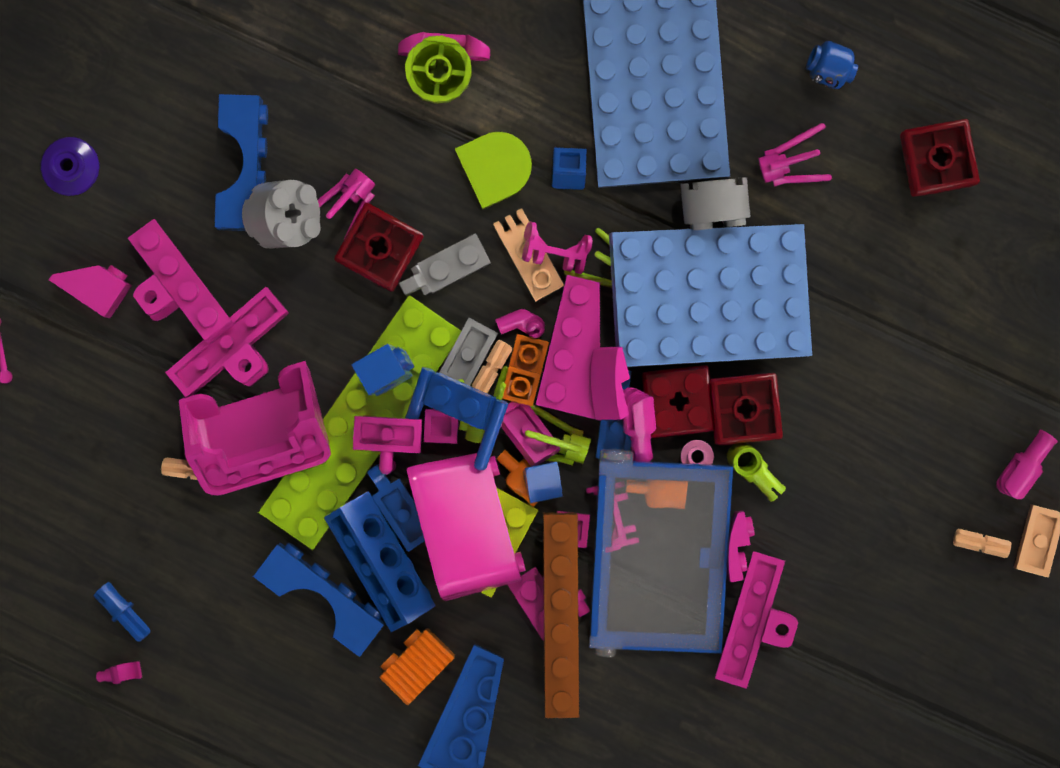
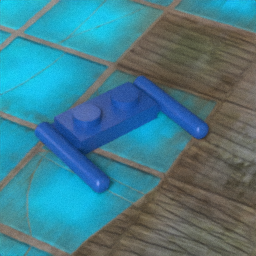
M422 367L405 418L419 419L423 405H426L473 427L485 430L474 462V467L477 470L483 471L487 468L509 403L496 399V397L442 373H437L430 368Z

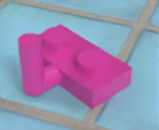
M354 416L353 450L380 451L379 470L382 474H389L396 469L393 452L421 453L422 419Z

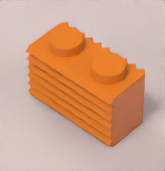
M426 628L422 633L416 629L403 642L407 648L399 656L392 653L380 666L384 672L379 678L407 706L455 658V654L429 628Z

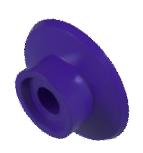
M75 137L61 138L51 143L43 153L40 164L41 175L47 186L54 192L65 196L79 195L87 191L95 183L99 174V159L93 147L86 141ZM67 160H72V169L65 171L63 168L64 163Z

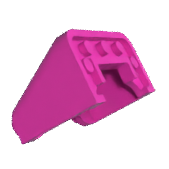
M306 361L289 365L279 372V389L218 407L213 397L205 394H197L179 400L185 457L199 484L206 493L217 496L320 465L329 459L331 455L329 440Z
M477 453L423 463L407 468L439 595L444 601L522 581L520 572L526 571L521 551L514 553L494 479V476L500 475L495 456L490 457L487 468L483 471L477 470L474 467Z

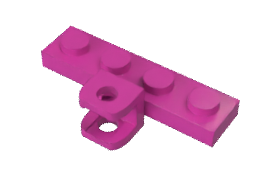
M155 219L128 237L129 241L154 273V275L141 283L133 293V297L152 320H162L180 307L206 343L233 324L232 320ZM154 298H157L154 303H151Z
M265 287L230 317L233 322L231 326L208 343L205 340L200 342L165 373L185 397L193 396L223 369H226L238 382L251 387L269 371L267 362L252 345L287 316L289 312L271 290ZM251 363V369L245 372L246 366Z
M753 551L715 679L747 689L761 642L784 648L792 645L798 620L789 613L771 608L785 560ZM779 624H785L789 631L785 635H779L776 632V627Z

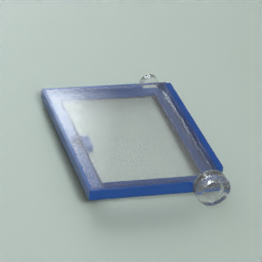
M600 450L589 647L596 648V655L604 657L615 656L616 649L722 653L733 466L633 461L634 452L629 450Z

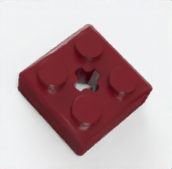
M968 119L906 129L900 134L912 197L979 184V173ZM936 150H939L940 155H946L947 157L942 166H939L938 162H934L932 156L936 154Z
M364 203L334 259L343 266L393 292L424 236L422 232L370 203ZM381 239L386 240L387 252L385 254L380 252L378 256H374V249L371 247V243L373 241L379 243Z
M707 365L642 373L643 392L654 399L656 430L651 434V438L715 430L710 375ZM675 392H680L681 397L687 398V404L682 405V411H677L676 406H670L669 401L675 398Z
M776 373L710 380L715 422V444L726 445L782 439L783 431ZM747 399L748 405L754 406V411L749 412V418L744 419L743 413L737 412V407L742 405V400Z

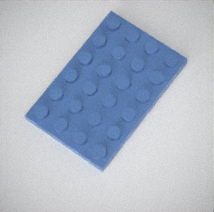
M583 0L598 188L729 178L730 168L716 0Z
M804 224L609 233L616 347L623 348L627 367L812 356Z

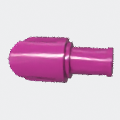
M629 387L623 390L629 413L628 416L622 418L623 432L629 435L631 439L632 461L650 462L653 459L651 434L656 430L654 399L639 389Z
M1040 429L1024 453L1014 454L1012 460L996 481L997 489L1001 493L1015 499H1023L1042 475L1043 467L1041 463L1058 441L1049 433Z

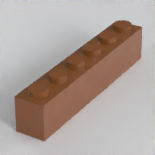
M576 512L543 513L545 718H579L578 514Z

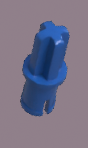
M110 582L104 584L93 595L112 616L111 620L113 622L118 620L136 641L140 642L149 635L151 630L133 611L132 607L134 604L132 602L128 603Z

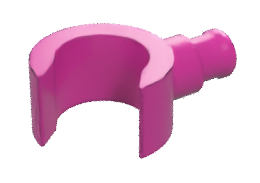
M139 661L110 667V669H105V671H98L96 674L98 682L106 681L113 684H119L121 681L143 678Z

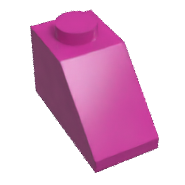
M97 265L52 274L49 278V281L106 318L112 317L132 285L124 281L128 275L113 265H110L108 269Z

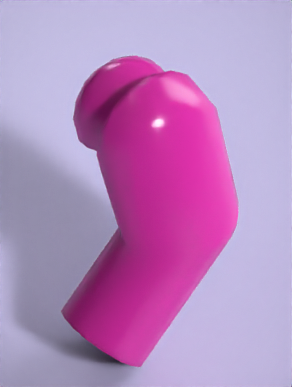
M519 309L495 319L501 335L517 328L532 338H539L545 331V324L541 317L526 309Z

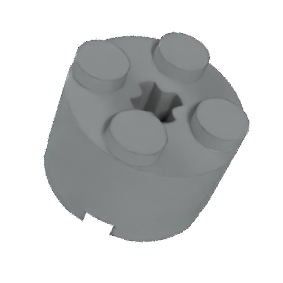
M747 177L738 178V185H736L735 179L693 182V189L690 190L688 183L680 184L684 224H690V229L693 230L712 229V222L723 221V226L726 227L746 225V218L751 217Z
M297 180L261 183L251 190L253 191L243 204L242 220L244 228L248 235L254 237L260 243L258 245L263 248L299 247L308 243L320 233V207L316 198V191L311 185Z

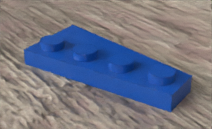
M476 644L473 645L418 764L419 767L483 768L504 657Z

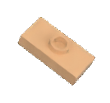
M1030 504L1014 569L1049 578L1060 536V512Z

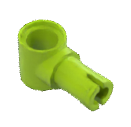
M737 443L730 447L727 453L729 465L733 466V469L749 483L753 482L770 502L778 498L772 491V488L779 492V494L785 491L786 487L767 469L768 464L749 443ZM745 452H751L752 458L750 463L746 466H738L740 455Z

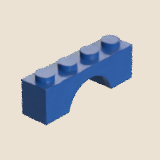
M219 94L218 128L222 132L234 137L239 143L243 153V168L238 180L230 188L216 194L215 228L218 230L246 231L242 220L243 204L245 200L249 199L253 192L251 190L255 186L266 182V171H261V158H266L267 138H262V125L268 124V105H263L262 98L257 95Z
M390 344L384 345L351 364L368 395L376 394V396L386 393L413 377L410 369L415 367L405 350Z
M289 542L286 546L282 543L277 544L253 577L279 597L296 589H309L321 594L331 604L335 614L336 625L333 638L360 657L385 624V621L381 619L382 616L378 609L369 602L365 606L355 599L357 593L346 584L341 582L338 586L328 579L330 573L315 562L311 566L302 559L304 553Z

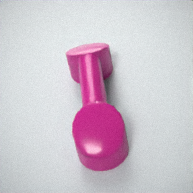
M420 32L401 40L398 44V55L408 57L411 49L422 42L423 39L429 36L443 35L455 39L466 50L471 60H490V48L470 35Z

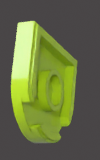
M492 132L455 148L482 209L517 194L523 189L530 177L532 168L530 153L525 144L512 134Z

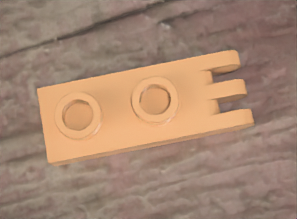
M521 208L516 211L518 219L522 222L521 224L516 226L511 215H508L504 218L510 230L505 232L499 221L493 223V226L536 302L564 287V284L547 253H545L541 265L533 263L534 250L529 262L522 260L525 244L524 231L529 220Z

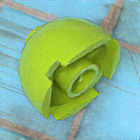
M443 35L429 36L423 39L422 42L411 49L405 63L406 79L412 91L422 100L434 104L448 103L460 97L467 89L472 76L471 59L466 50L455 39Z

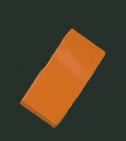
M517 334L505 379L506 388L502 399L533 406L549 345L548 341Z

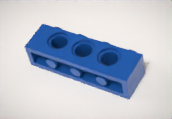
M369 491L324 517L391 632L409 624L436 606L429 590L423 585L414 569L412 561L406 556L397 540L395 532L389 527Z

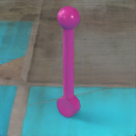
M0 334V382L9 383L12 381L13 375L7 370Z

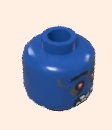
M826 41L821 46L815 45L809 55L806 69L810 70V77L814 82L836 90L841 88L846 82L851 83L854 80L858 71V65L854 64L855 55L851 49L832 41Z

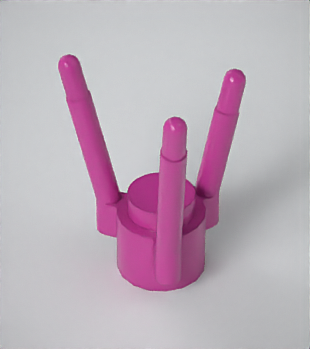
M821 123L774 149L764 151L765 156L758 158L764 182L773 181L775 187L785 183L830 181L832 179L830 174L784 176V174L790 173L789 165L819 156L820 150L816 149L786 158L785 154H781L825 129V124Z
M355 168L350 175L346 173L339 183L318 199L319 207H321L339 191L343 193L326 214L328 219H331L348 199L356 204L360 199L362 200L345 237L364 203H370L375 195L371 193V190L375 187V183Z

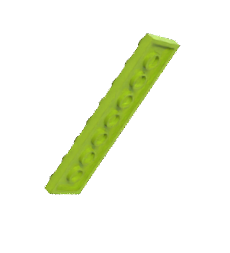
M409 295L369 354L386 344L405 350L415 366L410 369L413 377L386 393L376 396V394L368 395L355 372L323 419L331 452L329 459L320 465L283 476L258 513L314 550L329 529L324 517L347 503L367 474V471L380 455V451L353 450L354 416L405 418L422 367H427L437 372L450 354L461 330Z

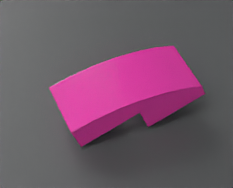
M598 347L593 350L591 394L596 420H620L629 415L621 383L630 379L622 347Z
M744 511L734 512L729 527L727 579L729 582L744 580L742 572L748 571L744 551L738 552V547L751 545L749 537L755 534L751 516L745 517Z

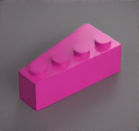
M567 275L536 405L596 420L591 394V362L593 350L600 347L599 282Z

